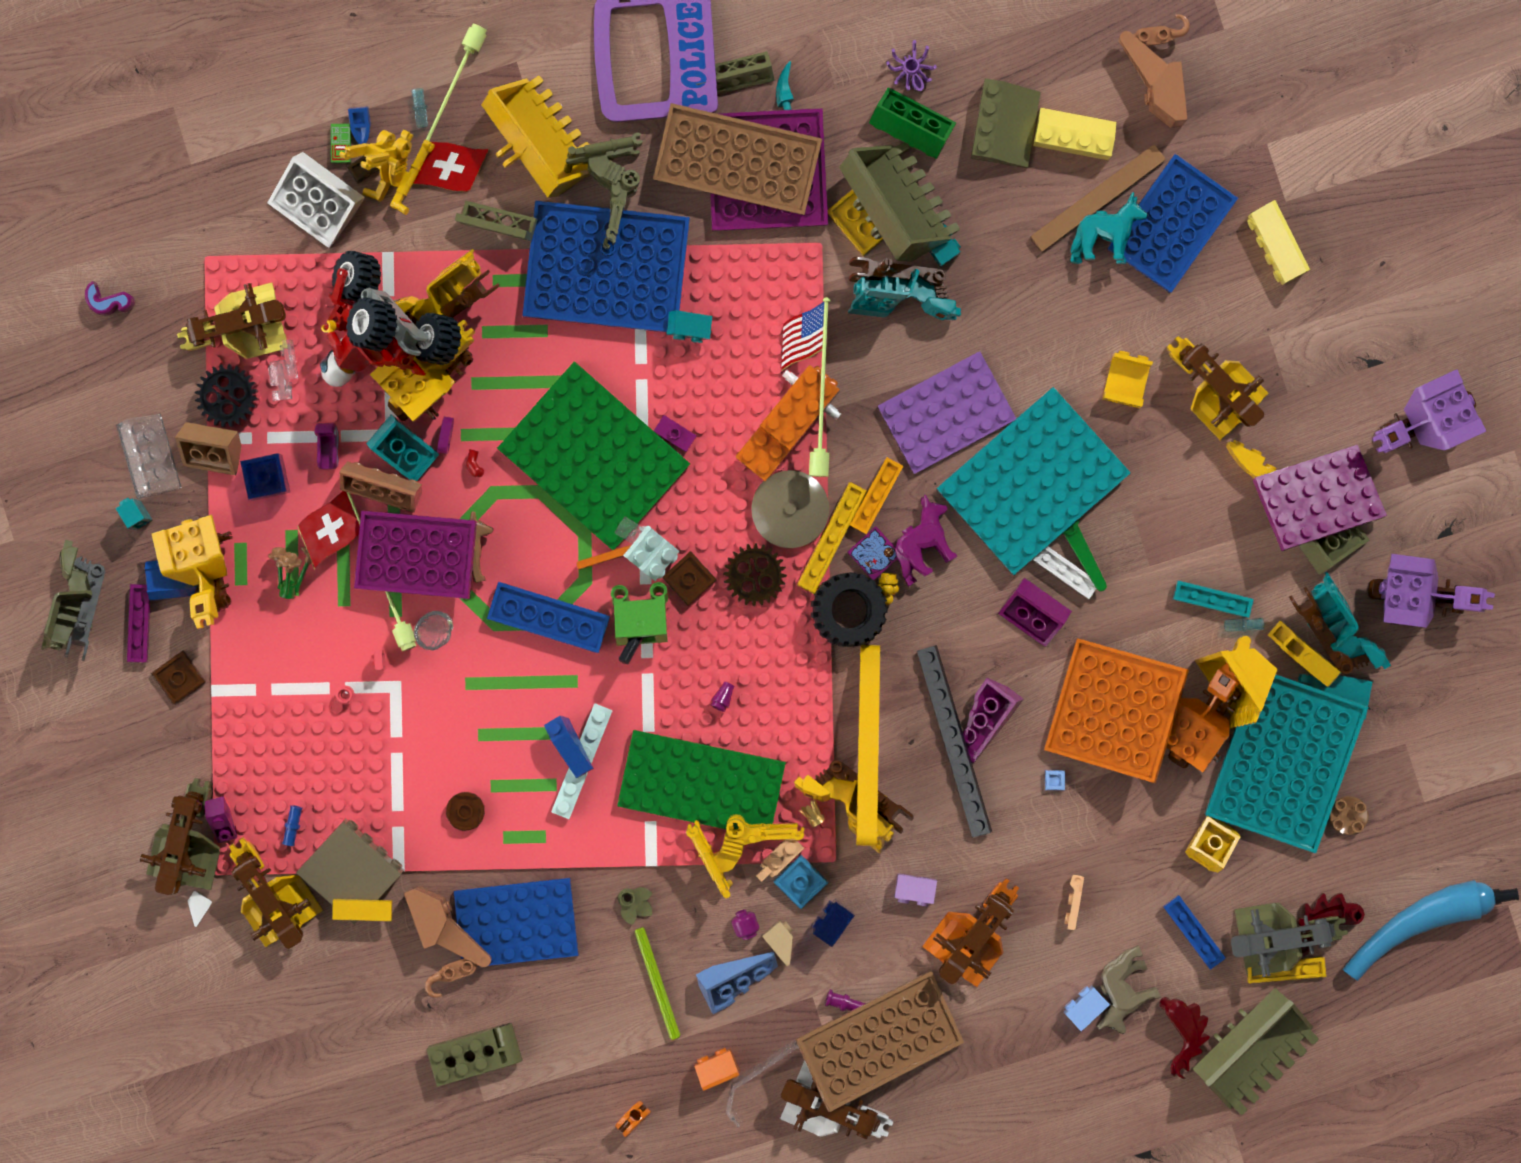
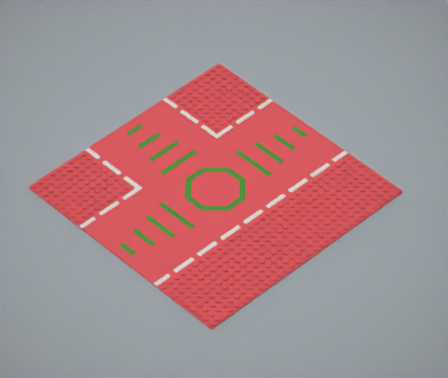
M821 243L687 245L680 311L712 316L710 339L703 340V343L691 342L690 338L674 340L673 336L667 335L666 332L523 317L530 249L474 250L473 260L479 264L481 274L487 270L490 271L487 276L480 280L484 288L489 290L497 283L500 285L485 298H480L473 305L453 317L458 323L465 320L468 325L464 328V331L472 328L476 332L472 336L474 342L468 349L473 355L472 358L474 360L469 366H464L460 369L463 375L456 373L452 377L455 383L446 395H443L433 404L432 408L439 414L435 420H432L427 413H423L414 422L410 418L406 421H401L437 451L444 416L454 418L448 454L439 453V456L418 479L417 482L422 484V494L415 512L350 493L360 519L361 511L470 520L471 512L474 511L477 520L494 529L493 533L480 539L482 548L480 567L486 581L476 583L472 574L470 599L389 592L400 621L411 624L417 640L415 642L416 647L403 652L401 648H398L392 632L397 621L385 591L354 588L359 535L347 546L325 558L315 569L312 564H309L299 592L295 593L293 599L279 596L278 567H276V561L268 558V554L276 547L286 548V552L297 554L302 563L300 567L293 568L290 580L294 581L296 585L306 555L301 550V547H305V544L297 526L305 517L331 502L342 492L340 490L339 472L347 461L351 463L358 462L364 467L377 468L384 473L396 474L403 479L409 480L370 450L366 444L391 414L400 420L388 407V400L391 397L370 375L378 366L370 364L362 371H356L350 381L341 387L330 386L325 382L321 374L322 364L333 352L327 338L328 333H324L321 327L327 323L336 305L332 303L328 294L330 292L333 293V268L343 253L205 257V310H207L208 317L216 315L214 307L229 293L245 290L244 284L252 283L253 288L273 283L276 300L284 305L286 319L282 321L289 346L288 349L245 359L223 344L221 335L214 338L216 347L213 348L212 345L206 347V371L213 373L212 367L220 370L221 364L224 365L225 369L230 364L233 370L238 366L240 367L239 373L242 370H246L245 377L252 376L249 382H255L256 385L253 389L259 391L254 394V397L259 400L253 401L257 408L250 409L253 415L246 414L248 421L240 419L241 425L234 422L233 427H230L227 422L225 428L221 426V422L217 426L214 425V419L211 422L207 421V426L238 431L242 445L236 475L208 471L209 515L213 516L217 533L223 534L230 531L232 535L229 536H233L232 539L223 541V544H220L227 569V576H224L223 580L224 584H229L226 592L231 598V605L218 612L219 617L214 619V625L210 626L213 799L224 796L230 808L237 838L218 843L214 836V843L220 847L216 875H232L231 871L234 870L233 867L236 865L229 856L231 853L229 846L234 843L237 848H241L242 844L239 840L242 837L254 845L264 863V868L261 869V872L270 868L271 871L267 874H297L298 869L313 855L345 818L354 821L363 834L367 833L373 839L372 842L377 846H382L392 860H398L402 864L401 868L404 869L403 871L704 865L701 857L699 858L698 856L699 853L691 838L686 834L688 824H691L693 827L695 825L694 822L617 806L633 730L786 762L773 824L798 823V831L801 830V827L805 828L804 837L801 840H797L804 849L790 863L801 854L810 863L834 862L836 860L835 799L831 798L824 802L816 800L820 813L824 815L825 820L820 823L823 828L819 825L813 828L809 824L808 819L798 810H801V807L806 808L807 805L812 808L810 802L815 799L804 796L794 784L798 777L804 779L809 775L815 780V776L818 775L820 778L819 773L821 772L824 775L823 770H827L831 762L834 761L831 643L826 638H823L819 634V630L815 629L813 625L815 622L811 618V612H813L811 602L814 601V594L797 586L824 530L814 541L798 548H782L764 539L755 527L751 510L754 494L763 480L735 458L760 427V424L791 388L792 385L782 376L785 371L788 370L799 378L809 365L813 368L816 366L822 367V351L808 359L793 363L784 371L781 370L783 324L796 315L812 310L821 304L824 299L823 252ZM470 250L367 252L364 254L374 256L378 260V264H380L381 282L378 290L385 291L393 300L409 296L420 300L428 298L427 286L446 267ZM344 330L334 331L340 340L347 334ZM574 361L653 431L663 415L697 435L687 452L661 437L691 465L616 548L619 549L632 545L644 529L650 526L679 550L677 560L666 567L665 574L691 551L717 580L689 606L663 578H657L654 581L624 556L579 570L576 564L577 561L612 550L497 449ZM227 377L221 380V387H226L229 384ZM213 385V389L225 396L226 399L232 401L238 407L241 406L238 401L228 395L229 393ZM239 389L236 392L238 399L245 395L244 389ZM216 393L210 395V403L217 401ZM229 404L225 407V413L231 414L233 406ZM823 412L822 448L826 449L827 452L826 412ZM819 417L771 475L788 470L800 471L809 475L810 452H814V448H818ZM318 423H335L337 425L339 434V463L336 469H319L317 466V436L314 432L315 426ZM469 449L479 451L476 462L479 467L484 469V475L480 478L471 476L466 468ZM811 476L823 487L828 498V477ZM755 543H757L758 549H761L764 544L765 551L772 548V555L778 553L776 560L783 559L779 565L780 567H786L781 573L787 576L781 578V581L785 582V585H779L782 592L775 591L777 598L770 596V603L765 599L763 600V606H761L759 601H756L754 607L752 601H749L747 605H745V599L738 602L739 595L732 597L734 590H727L730 583H724L725 580L729 579V576H725L723 573L729 572L725 565H731L728 557L734 559L733 552L739 554V547H742L745 551L747 550V544L752 549ZM750 558L752 574H749V577L754 578L756 590L760 592L758 576L761 573L756 572L754 560ZM759 558L756 564L759 568L764 569L767 567L768 561L765 558ZM741 562L738 565V571L741 573H746L749 570V566L745 562ZM830 565L824 577L822 578L817 590L820 588V585L823 582L827 581L828 578H830ZM282 567L283 580H286L285 567ZM770 577L762 578V586L765 588L770 587L772 579ZM750 581L744 582L742 589L745 592L752 591L753 583ZM498 582L610 616L599 653L487 619ZM661 582L665 584L668 592V601L666 603L668 642L640 644L630 663L623 664L619 661V657L626 645L617 646L615 616L611 590L617 585H623L628 590L630 601L650 600L651 585ZM659 592V593H656L655 595H656V596H661V595H663V593H660V592ZM619 595V596H617L616 598H617V599H622L624 596H623V595ZM375 650H384L386 670H375V666H372L371 655H374ZM728 682L735 687L732 692L729 708L722 712L711 706V699L723 683ZM340 686H350L354 690V700L348 705H342L335 699V692ZM344 691L342 697L347 699L348 693ZM596 703L613 711L592 762L594 769L588 772L570 819H567L551 811L569 767L552 743L544 725L558 716L567 717L570 719L580 740L593 705ZM460 792L476 794L481 798L485 806L483 821L472 830L462 831L456 829L446 817L448 801ZM290 805L303 808L295 846L282 844L286 830L284 825L288 821ZM700 824L707 842L712 846L713 853L719 852L723 846L725 833L727 832L726 829ZM785 839L764 840L744 845L742 855L736 864H762L763 860Z

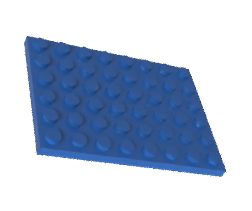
M535 201L533 218L538 220L530 243L522 316L667 333L669 312L680 311L690 217L624 210L621 215L615 245L608 242L610 249L607 250L604 248L603 242L606 238V231L610 220L609 208Z

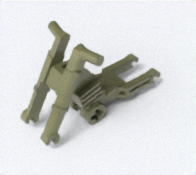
M635 133L630 137L589 144L580 148L572 146L568 148V158L566 159L564 172L571 173L574 165L588 164L590 175L600 186L602 185L610 190V220L606 231V238L603 242V246L607 250L610 249L608 242L615 245L626 198L633 197L636 194L640 181V176L636 171H624L625 167H621V165H617L611 160L629 155L633 157L639 156L640 150L635 151L633 149H637L643 143L642 140H636L640 138V133Z

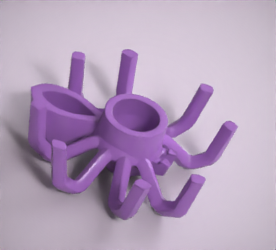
M913 40L912 57L908 55V58H906L905 56V61L898 58L895 49H892L894 59L903 66L893 67L889 61L886 62L887 67L892 71L903 70L894 81L896 85L907 74V91L911 89L909 85L910 75L912 76V87L917 91H922L924 83L917 73L926 82H931L932 79L926 77L920 68L929 70L937 68L936 65L919 64L925 60L929 46L925 47L923 56L917 60L916 40Z

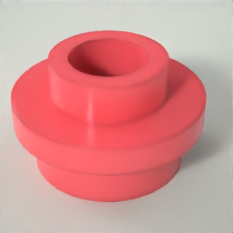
M340 686L335 692L336 701L342 705H348L354 700L355 693L350 686ZM344 691L348 693L347 699L342 697Z

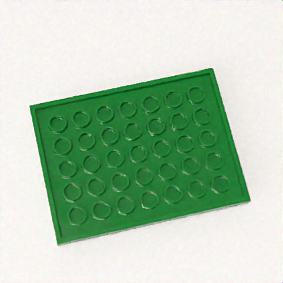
M575 361L497 447L498 450L612 551L620 545L691 465Z

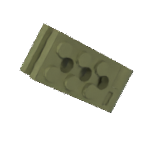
M512 1023L498 1025L433 1044L426 1049L437 1087L523 1061ZM485 1046H492L494 1053L488 1054L485 1051ZM472 1051L475 1054V1059H469L466 1056V1052ZM450 1056L454 1057L456 1064H449L447 1058Z

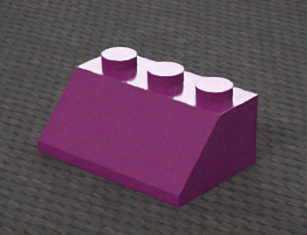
M1023 578L998 614L1046 647L1065 624L1072 611L1026 578Z

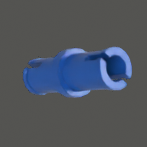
M290 805L288 821L284 825L286 830L282 844L295 846L297 830L300 829L299 821L302 807Z

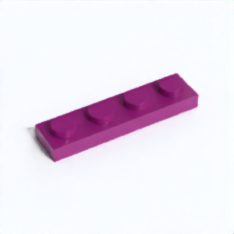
M130 584L127 662H148L151 600H149L147 594V585Z

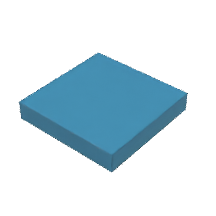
M802 854L773 881L800 909L829 883Z

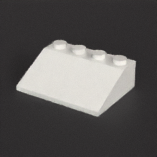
M302 152L292 157L267 203L325 246L331 248L353 218L365 197Z

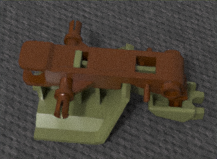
M194 778L193 783L187 785L185 796H174L171 807L174 808L173 813H166V816L172 817L170 825L162 824L156 830L151 856L143 853L140 856L142 857L140 862L149 863L146 874L157 877L155 891L157 893L165 895L177 894L180 891V887L184 885L207 890L212 889L220 847L200 832L191 830L193 823L203 824L201 820L195 818L196 816L202 818L205 815V801L211 800L212 797L211 781H205V785L201 787L200 779Z

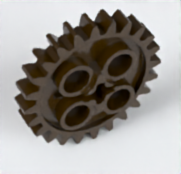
M755 543L752 549L747 544V550L745 551L742 547H739V554L733 552L734 559L728 557L731 565H725L729 569V572L723 573V575L729 576V579L724 581V583H730L727 590L733 589L732 597L739 595L738 602L745 599V605L752 601L755 607L756 601H759L761 606H763V600L765 599L770 603V596L777 598L775 591L782 592L779 585H785L781 578L787 575L782 574L781 571L786 569V567H780L779 565L783 559L776 560L778 553L772 555V548L765 551L764 544L761 549H758L757 543ZM750 558L754 560L756 572L761 573L758 576L760 592L756 590L754 578L749 577V574H752ZM759 558H765L768 561L766 568L761 569L757 566L756 562ZM741 562H745L749 566V570L746 573L738 571V565ZM764 577L772 579V585L768 588L763 587L761 584V580ZM746 581L753 583V590L750 592H745L742 589V585Z

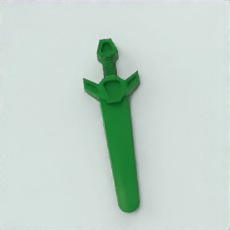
M1078 519L1063 534L1096 589L1102 592L1106 590L1107 585L1078 526L1080 520Z

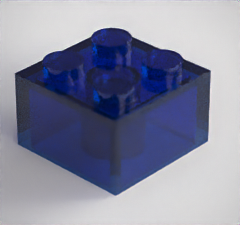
M277 453L240 461L248 500L255 501L290 493L282 454Z
M836 899L833 902L830 900L823 908L825 912L821 918L818 916L812 924L813 934L831 947L834 946L855 916L852 910Z

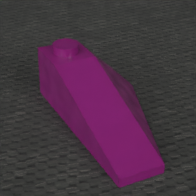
M990 678L985 679L975 694V701L964 731V738L973 763L979 758L1024 700L1009 687Z

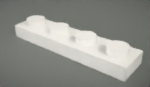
M1048 546L1033 559L1037 564L1087 599H1090L1096 590L1088 574Z

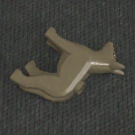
M1138 945L1125 950L1116 959L1104 966L1101 974L1103 984L1100 985L1104 996L1108 995L1111 1004L1104 1018L1098 1023V1030L1107 1026L1124 1034L1126 1028L1123 1018L1126 1015L1137 1010L1141 1004L1149 999L1161 998L1158 989L1155 987L1135 993L1131 986L1124 981L1135 970H1147L1144 960L1133 961L1134 958L1143 956Z

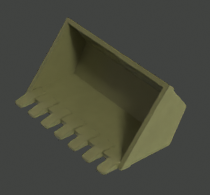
M905 142L895 147L887 145L852 148L839 168L858 197L854 201L853 206L858 211L866 210L869 216L865 219L867 222L872 221L876 226L870 232L872 237L874 236L875 239L883 238L897 261L912 262L939 245L950 241V236L960 230L957 223L944 228L942 222L951 217L948 209L938 214L934 212L933 209L943 203L940 196L930 200L926 199L925 195L934 190L931 182L921 187L916 183L926 177L923 169L912 174L909 172L908 168L918 163L915 156L902 161L899 155L909 150Z
M1276 988L1249 1014L1241 1008L1238 1012L1244 1019L1236 1027L1230 1023L1228 1027L1231 1031L1223 1039L1215 1033L1213 1036L1219 1043L1193 1068L1229 1109L1234 1107L1240 1115L1247 1111V1108L1240 1102L1244 1096L1252 1103L1259 1099V1096L1252 1090L1256 1084L1265 1092L1271 1087L1264 1079L1268 1072L1276 1080L1283 1076V1073L1275 1066L1280 1060L1288 1068H1291L1295 1061L1288 1053L1292 1049L1300 1056L1307 1052L1300 1044L1304 1037L1312 1045L1319 1040L1311 1031L1313 1026L1300 1010Z

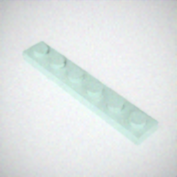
M596 703L593 705L580 738V742L591 764L613 711ZM568 768L551 811L552 813L570 819L588 772L576 778L570 768Z

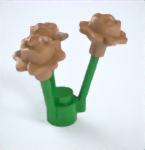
M282 547L273 548L272 552L268 554V558L276 561V567H278V589H280L279 596L282 598L293 599L295 593L299 592L308 566L312 564L306 547H301L306 558L296 585L294 581L290 580L293 568L300 567L302 563L297 554L286 552V548ZM282 567H285L286 580H283Z

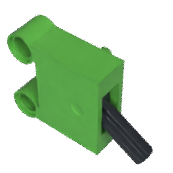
M661 582L651 585L650 600L630 601L628 590L623 585H617L611 590L615 616L617 646L626 645L619 657V661L623 664L630 663L640 644L668 642L666 618L668 592L665 584ZM659 592L663 593V595L656 596L655 594ZM619 595H623V596H624L622 599H617V598H616V597L619 596Z

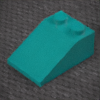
M392 414L366 443L370 450L409 480L418 481L439 456L437 451Z

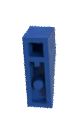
M558 716L544 725L552 743L576 778L594 769L569 718Z

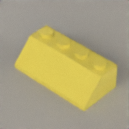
M1040 108L1033 146L1109 160L1112 156L1115 141L1116 122Z
M1276 200L1248 215V225L1251 230H1255L1258 236L1256 241L1260 248H1264L1266 252L1265 259L1269 265L1272 264L1275 270L1273 274L1277 282H1281L1284 285L1310 270Z

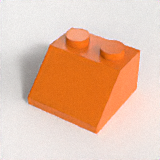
M724 1047L715 1051L716 1055L708 1058V1055L697 1059L698 1063H695L694 1067L703 1091L740 1075V1069L731 1048L726 1050Z

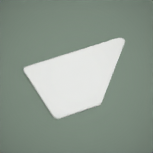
M196 891L188 899L195 927H197L212 904V901Z

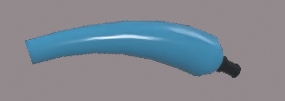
M1472 880L1450 885L1429 894L1395 915L1355 953L1342 970L1358 981L1377 960L1402 942L1437 927L1481 919L1482 916L1490 913L1495 905L1502 904L1501 902L1519 900L1518 889H1492L1487 884Z

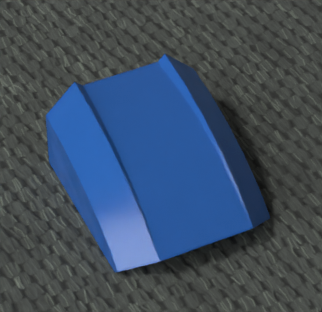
M158 560L145 562L149 600L189 597L195 593L197 585L192 586L164 577L160 571Z

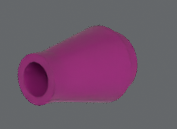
M724 682L711 699V706L725 712L726 708H729L735 686Z

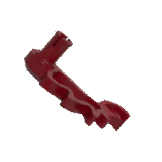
M1321 893L1316 899L1313 910L1308 903H1304V916L1308 917V922L1314 919L1338 916L1339 918H1345L1346 923L1339 925H1356L1362 922L1365 915L1364 909L1360 905L1346 902L1342 893L1333 895L1329 902H1327L1325 893ZM1298 918L1299 926H1305L1303 918ZM1311 937L1301 938L1302 942H1304V939H1307V941L1312 940ZM1309 946L1301 947L1302 957L1308 955L1310 952Z
M1163 997L1159 1001V1006L1165 1010L1167 1017L1184 1040L1181 1052L1172 1060L1170 1072L1174 1077L1177 1075L1182 1079H1186V1077L1180 1074V1070L1184 1068L1186 1071H1189L1190 1059L1200 1055L1203 1051L1199 1047L1210 1039L1209 1035L1203 1034L1207 1027L1208 1017L1205 1015L1200 1016L1201 1009L1196 1003L1187 1006L1180 999L1170 1000L1168 997Z

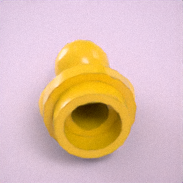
M882 573L878 586L883 590L881 592L884 594L883 596H886L887 602H885V605H890L894 600L892 595L897 594L899 591L898 579H896V574Z

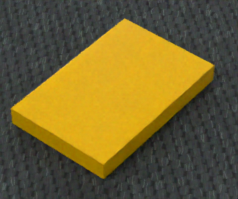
M852 189L827 211L829 217L864 256L879 244L883 238L875 239L874 236L872 237L870 232L876 226L872 221L867 222L865 219L869 216L865 209L858 211L853 206L854 201L858 197Z

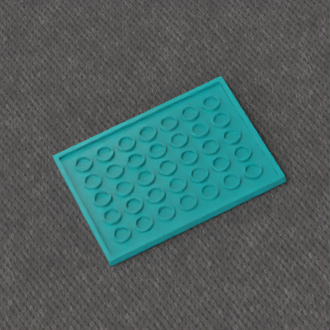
M1052 387L937 487V490L1014 576L1127 478L1131 472L1060 393Z
M1275 675L1257 722L1234 729L1205 815L1317 853L1369 707Z

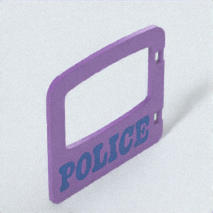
M619 0L596 1L594 9L596 77L601 110L608 120L612 122L667 118L670 103L711 113L717 111L718 96L711 0H630V2L620 3ZM662 5L666 17L670 51L669 99L664 102L619 105L615 96L611 66V12L617 8Z

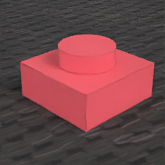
M375 650L374 655H371V664L375 666V670H386L384 650Z

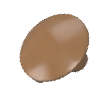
M1345 796L1334 802L1329 819L1336 831L1345 835H1353L1364 830L1369 814L1366 805L1360 799L1353 796Z

